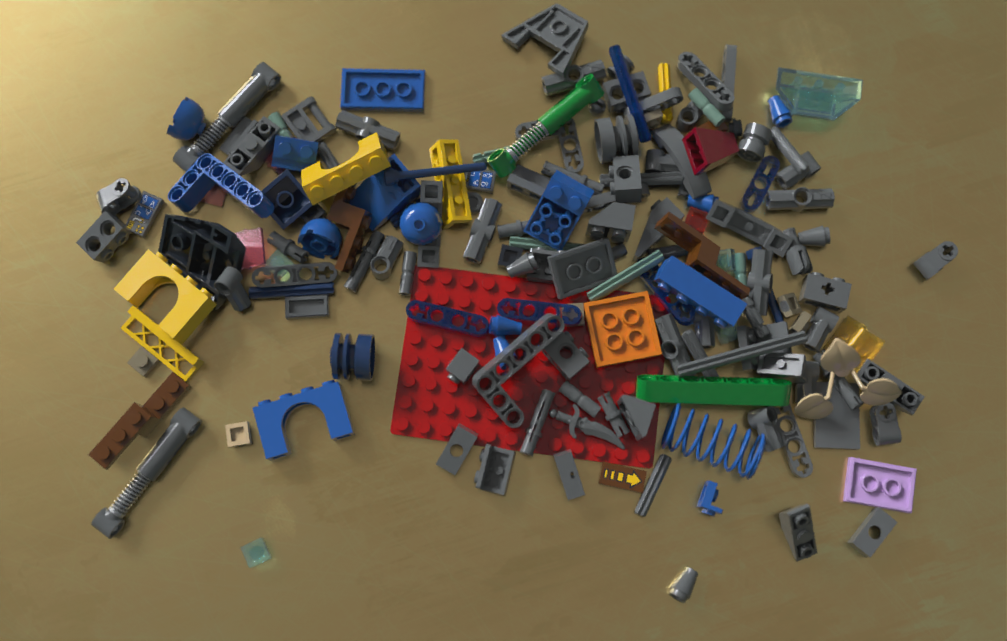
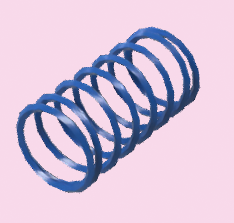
M678 403L674 406L662 438V449L668 446L670 452H673L683 441L682 453L684 457L690 456L696 448L698 462L704 461L710 454L712 467L718 466L724 459L726 472L733 471L738 465L740 477L746 476L748 480L754 476L765 448L766 437L764 433L760 434L755 440L749 454L745 472L742 473L743 456L752 434L751 428L745 433L736 460L728 468L730 447L738 428L737 424L732 426L727 444L719 459L714 463L716 443L724 422L723 419L718 421L714 436L704 455L700 458L702 439L709 420V414H705L701 428L692 446L686 453L688 435L695 409H691L683 431L672 447L681 404Z

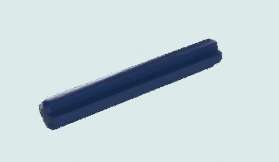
M334 282L263 288L252 286L249 288L248 294L250 299L331 295L335 292Z

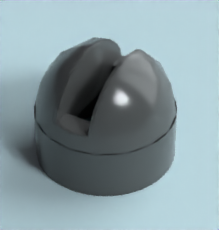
M601 98L589 105V112L593 116L598 117L604 114L606 104Z

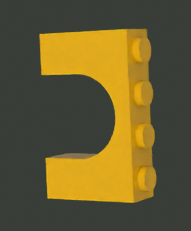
M377 132L358 141L359 151L343 164L331 169H324L322 163L318 161L301 170L302 188L312 205L391 166L387 150Z
M148 249L116 285L114 290L138 308L158 286L167 283L176 284L179 292L177 303L158 326L183 345L217 304L211 300L213 295L205 288L197 289L198 283L188 275L186 278L182 277L183 271L174 264L171 266L167 265L168 259L159 252L154 254Z

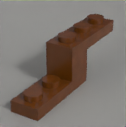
M356 184L336 193L327 216L328 220L349 228L335 265V269L346 273L353 269L356 263L355 255L357 250L362 247L364 242L363 234L365 229L367 230L371 224L370 216L372 213L349 204L350 200L352 201L355 197Z
M668 212L656 223L654 229L689 252L686 265L741 300L749 295V287L716 265L720 246L671 212Z
M172 372L144 405L134 402L88 455L104 469L108 470L138 435L148 437L191 386L176 373Z

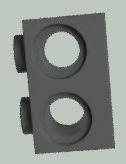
M643 71L604 82L602 86L605 91L603 97L609 113H621L626 107L651 96V91ZM632 89H639L642 93L636 94ZM612 95H620L622 99L616 100Z
M104 211L76 243L93 260L104 263L114 255V251L119 245L127 241L128 235L132 231L115 214ZM115 226V232L111 235V229ZM100 242L101 246L100 249L97 251L96 246Z

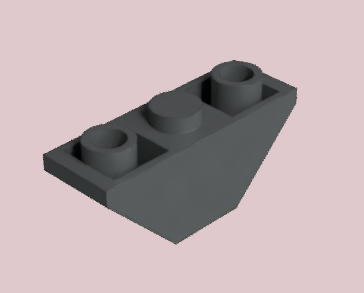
M263 116L223 163L240 176L258 170L272 154L275 136L279 135L281 128Z
M866 359L857 373L862 384L866 387L869 382L879 378L895 382L902 392L898 398L890 403L896 410L913 415L924 399V396L870 359Z
M808 504L798 505L779 513L782 531L795 560L798 562L817 554L810 506Z

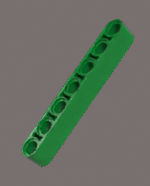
M645 374L637 376L636 398L647 402L788 406L791 393V381L779 378L679 377V375Z

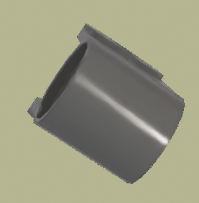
M120 178L109 186L100 189L96 193V198L101 213L107 211L116 215L121 210L136 203L140 198L141 192L136 186H131L127 179Z
M945 241L932 251L927 252L913 264L925 279L928 280L957 256L958 248L953 242Z
M891 403L872 406L869 415L872 424L873 440L876 446L900 443L902 435L895 407ZM880 411H885L886 415H880Z

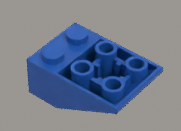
M395 154L389 157L391 166L388 168H393V170L398 172L408 171ZM382 170L366 178L356 188L355 197L352 201L350 200L349 204L372 213L369 228L373 232V230H376L388 221L392 215L397 214L421 195V185L416 179L399 180V183H395L393 186H385L384 172Z
M556 170L523 232L556 250H562L591 199L594 190Z

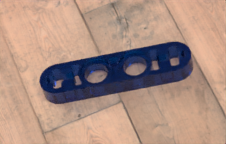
M658 265L650 269L651 276L648 271L639 276L668 312L673 314L674 319L680 325L688 326L694 322L695 310L691 304H682L680 301L670 304L666 301V297L673 293L664 292L660 288L653 286V281L659 269ZM680 306L685 313L690 312L689 318L682 317L679 309Z
M504 298L497 306V311L502 317L513 320L536 322L545 315V310L549 307L555 308L556 315L561 317L560 308H564L563 313H571V310H574L578 314V317L573 318V321H570V318L567 316H562L564 325L576 326L583 318L582 311L577 306L569 304ZM507 303H509L511 307L518 308V303H520L519 316H516L518 312L512 310L506 314L503 307H506ZM527 305H533L535 308L534 314L530 317L525 316L523 313ZM552 319L548 323L556 324V320Z
M419 300L410 301L406 306L407 316L415 322L479 337L484 336L489 330L488 320L481 315ZM419 306V310L426 312V307L429 308L427 319H423L425 315L422 313H417L416 316H413V312L410 309ZM435 310L443 313V318L438 322L431 319V314ZM457 315L464 318V324L459 327L452 324L453 317ZM468 318H472L471 323L474 324L482 321L483 326L486 327L476 331L475 326L469 325L470 329H466Z

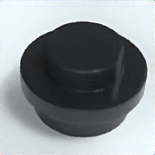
M732 118L731 123H728V132L733 133L735 139L742 136L741 119L736 120Z

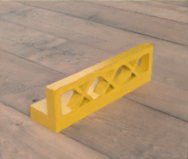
M439 139L429 149L432 168L462 164L459 140ZM464 173L434 176L435 181H443L442 229H447L454 223H469L472 217Z
M132 305L127 311L131 316L121 329L185 382H188L203 365L204 361L163 331L156 322L140 309ZM136 320L142 324V332L133 333L129 328ZM155 334L158 337L159 345L149 346L147 344V335ZM163 348L175 350V359L166 360L163 355ZM188 361L193 365L186 375L180 371L179 362Z

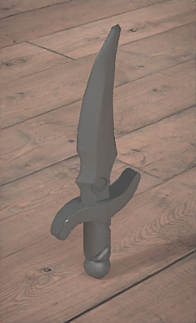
M573 405L575 411L573 416L560 411L557 413L555 409L549 411L551 418L569 424V432L573 438H576L574 429L578 428L586 435L605 439L621 449H625L621 440L610 429L598 422L589 421L587 417H579L580 412L577 405Z

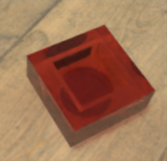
M690 206L684 222L703 235L708 219H706L708 213Z

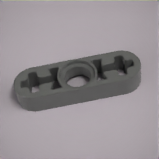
M673 87L626 107L623 110L624 116L632 114L636 122L639 121L640 116L659 108L663 111L677 105L684 99L681 89Z

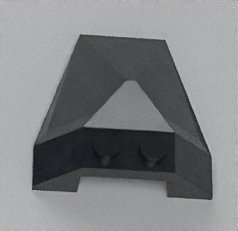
M168 213L164 217L158 252L168 259L167 263L170 266L174 264L181 269L184 278L188 275L198 283L197 289L205 288L213 295L211 300L217 304L213 309L218 310L227 297L215 289L214 283L227 267H234L241 273L246 247L235 233L219 223Z

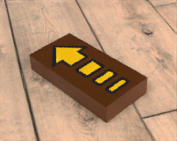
M603 462L598 484L643 493L647 471Z

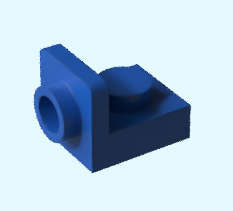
M709 480L704 483L697 507L702 509L703 514L715 517V514H722L723 509L711 505L712 502L716 501L719 490L716 489L718 483Z

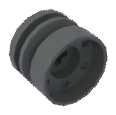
M632 114L625 115L624 121L622 116H617L615 126H613L610 117L594 120L595 144L600 163L613 162V156H616L617 151H619L620 156H628V154L638 155L639 134Z

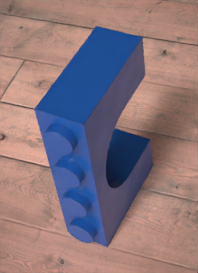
M329 380L323 382L322 387L315 389L313 386L301 389L299 394H283L279 396V400L273 402L270 399L259 402L258 406L253 407L267 460L271 461L292 454L285 429L286 421L294 409L303 405H314L322 410L332 440L336 441L356 435L342 385L339 382Z

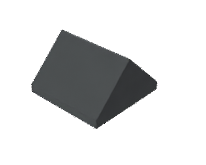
M624 394L616 403L621 409L636 441H639L647 435L656 404Z

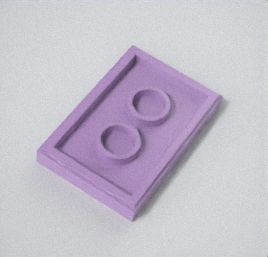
M848 457L843 502L876 508L880 507L881 509L910 514L913 508L917 469Z

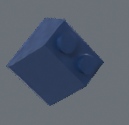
M288 169L261 191L274 204V211L270 216L283 230L312 206L302 185Z

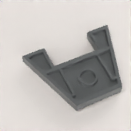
M556 3L501 36L503 41L516 49H519L530 36L551 47L558 54L547 64L548 69L565 78L588 30L589 24L587 20Z

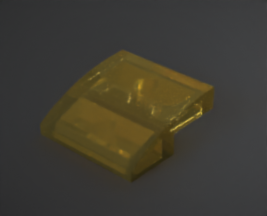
M848 315L822 350L827 351L835 338L849 344L861 357L859 366L854 369L857 374L866 359L873 361L885 345V341L867 331V326Z

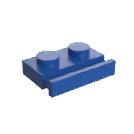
M276 135L271 166L301 171L316 163L319 142Z

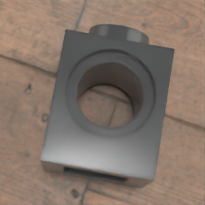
M461 348L446 368V372L449 374L447 377L457 385L459 382L465 385L480 365V361Z

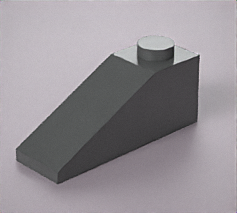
M668 197L662 202L659 199L651 206L650 209L652 211L633 257L635 263L665 237L654 229L656 223L664 215L671 212L683 220L685 215Z

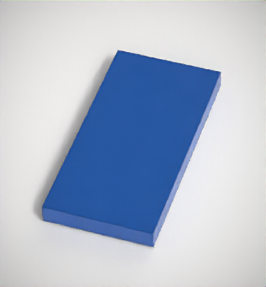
M342 68L341 110L424 112L425 70Z

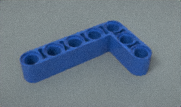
M209 153L201 155L168 193L169 201L184 213L194 209L215 184L260 218H267L274 211V204L259 189Z

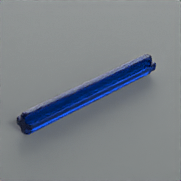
M619 45L611 46L609 54L630 114L634 117L639 140L641 143L649 142L652 136L622 50Z

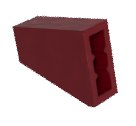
M695 127L682 139L695 176L726 163L740 151L734 134L731 132Z

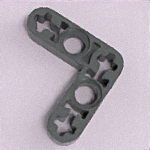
M572 118L566 123L570 125L568 128L569 135L565 136V128L561 127L551 136L545 135V138L542 137V140H539V142L558 138L564 168L570 172L580 174L583 170L584 161L575 121ZM537 120L519 124L515 130L516 140L518 141V138L523 136L519 135L522 130H525L526 133L530 131V128L535 126ZM566 141H573L576 147L573 150H567L564 147V143ZM573 155L575 163L579 164L577 166V169H573V167L570 166L571 156Z

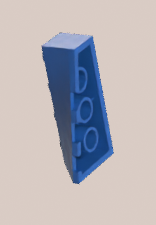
M674 256L661 263L654 279L658 283V288L664 292H672L677 295L676 299L686 305L688 303L695 307V311L704 317L708 315L714 319V324L723 329L734 327L747 306V303Z

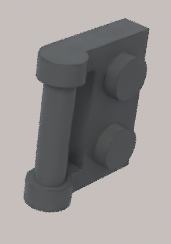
M313 96L303 100L281 116L297 139L320 142L324 138L333 135L337 129L334 124L329 123L316 105L317 101ZM310 109L323 127L321 130L318 131L304 112L305 110Z

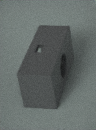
M459 423L437 460L436 465L456 475L476 441L478 433ZM454 444H459L463 448V454L459 457H455L450 453V448Z
M571 449L554 454L567 499L571 500L585 495Z
M880 507L873 508L847 543L864 557L871 558L898 522ZM871 526H877L881 530L877 539H872L868 534Z

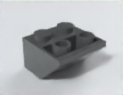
M613 202L589 219L585 236H590V239L593 240L606 237L611 242L617 244L628 242L633 228L636 205Z

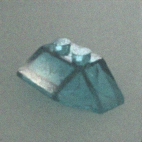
M778 67L775 89L792 115L834 121L861 100L863 80Z

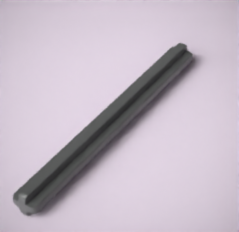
M800 331L684 363L676 367L679 377H684L804 344L808 341L805 331Z

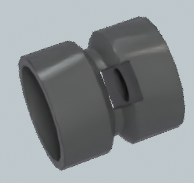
M747 124L742 135L743 139L738 145L740 151L737 152V155L750 162H761L766 152L765 146H768L772 131L761 124Z

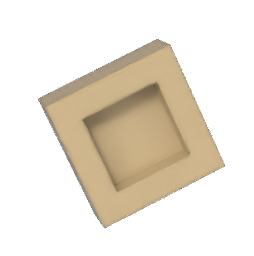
M248 421L225 425L229 448L252 444Z

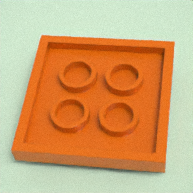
M648 291L583 303L596 368L662 355Z

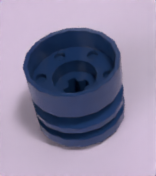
M335 333L330 350V366L333 379L340 380L343 371L344 379L349 380L352 370H355L357 380L372 381L375 368L374 334H359L356 344H353L350 333L346 334L345 340L342 333Z

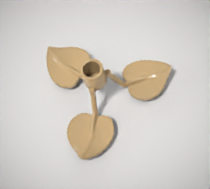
M835 338L820 360L821 366L825 370L830 371L827 395L823 397L819 393H814L804 397L795 406L794 414L808 419H821L828 416L833 411V403L828 400L831 398L835 374L839 377H845L851 373L860 389L863 390L860 394V399L864 403L873 406L884 405L894 401L901 395L902 390L899 389L895 382L885 378L872 380L867 384V387L864 386L854 370L861 362L859 353L849 344Z

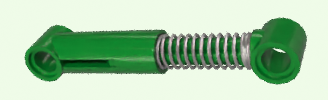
M589 74L582 78L576 84V88L537 119V123L530 128V131L524 133V136L518 138V141L516 140L515 143H512L509 148H500L488 157L487 162L499 178H504L512 173L516 168V161L519 160V156L525 155L524 152H528V149L531 150L530 147L533 148V145H536V142L539 143L542 137L545 138V135L551 136L588 104L596 102L604 95L605 91L595 76Z

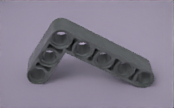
M548 313L542 316L473 376L472 383L475 389L502 421L511 428L521 426L524 421V414L500 385L562 333L565 327L564 321L555 314ZM555 319L556 327L549 330L548 322ZM538 333L540 336L538 343L532 344L531 337ZM518 348H522V356L518 359H515L514 351ZM500 363H505V371L497 373V366ZM487 377L489 379L488 385L484 388L479 387L480 380ZM496 395H503L501 403H493ZM516 411V418L511 421L507 420L508 414Z

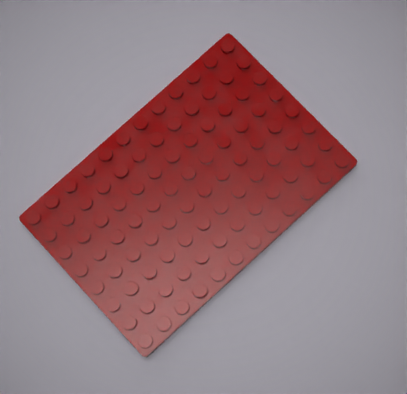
M416 265L390 432L393 435L449 442L460 423L478 433V437L473 444L474 446L486 447V444H490L498 448L520 451L526 436L525 430L529 428L542 389L555 393L549 411L555 409L557 413L560 411L573 416L575 413L573 405H577V403L572 402L558 391L566 379L542 351L537 353L500 385L524 414V421L517 428H511L502 421L475 389L472 379L481 368L495 357L493 339L498 336L494 337V334H489L491 316L496 317L499 315L522 322V334L545 314L552 313L562 318L561 304L590 302L587 293L592 289L558 299L554 284L526 281V278L519 277L511 278L504 275L442 267H417ZM615 290L602 299L633 294L635 292ZM649 294L654 319L670 313L671 299L669 297ZM585 312L584 326L564 327L563 332L568 331L575 340L573 343L578 349L582 347L589 355L587 359L590 361L569 383L599 406L601 404L597 398L603 395L606 403H608L604 394L610 392L619 410L620 408L616 402L622 395L625 394L636 398L637 376L645 374L663 375L665 360L663 354L657 357L596 368ZM555 319L548 322V328L552 330L556 327ZM657 330V334H658V338H659V343H660V347H661V345H662V340H661L660 335H659L658 330ZM538 333L531 337L532 344L538 343L540 339ZM507 335L505 337L509 344H511L520 335ZM461 348L480 361V365L465 385L461 382L458 385L452 382L447 377L449 374L446 372V368ZM522 348L514 351L518 358L523 354ZM568 349L560 351L562 358L568 359L572 356L571 351ZM497 366L496 368L497 373H502L505 371L501 370L500 366ZM487 377L482 378L479 382V387H486L489 379ZM496 395L493 403H501L503 395ZM650 402L656 404L647 435L639 441H636L621 413L623 420L630 430L629 433L624 434L619 426L623 434L619 439L625 446V449H621L605 439L586 435L578 428L574 429L576 438H573L569 432V424L551 418L548 412L541 431L543 435L542 438L538 439L534 454L554 456V454L571 449L574 459L650 469L654 463L660 402ZM577 405L580 412L579 417H587L591 422H598L616 435L609 420L606 421L605 419L606 414L603 408L593 418ZM516 411L510 412L507 420H514L517 415Z

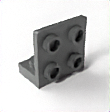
M783 321L767 324L769 334L762 338L757 337L754 332L755 328L746 325L738 326L739 348L789 335L788 323ZM789 347L786 349L775 351L774 353L792 354L791 347ZM760 356L742 360L743 370L749 372L757 371Z

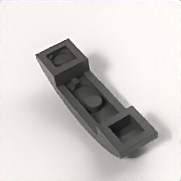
M670 124L651 130L650 133L660 149L665 148L685 178L682 183L694 200L711 193L712 188L706 172L695 176L682 141L684 136Z
M421 180L420 202L429 203L436 207L441 214V218L443 210V181ZM441 233L432 243L418 245L417 267L439 268Z
M718 199L715 200L706 216V219L763 245L767 250H773V253L781 257L784 256L794 239L771 224Z

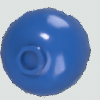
M185 97L172 118L173 126L169 124L167 134L184 141L193 139L197 134L202 135L207 125L203 122L205 114L202 107L194 100Z
M418 202L411 204L403 211L399 226L406 240L416 245H426L439 237L442 231L443 220L436 207L429 203Z
M319 218L310 220L303 226L297 242L298 245L301 243L303 245L302 249L308 251L309 255L324 259V255L331 256L330 259L338 256L343 238L340 229L332 221Z

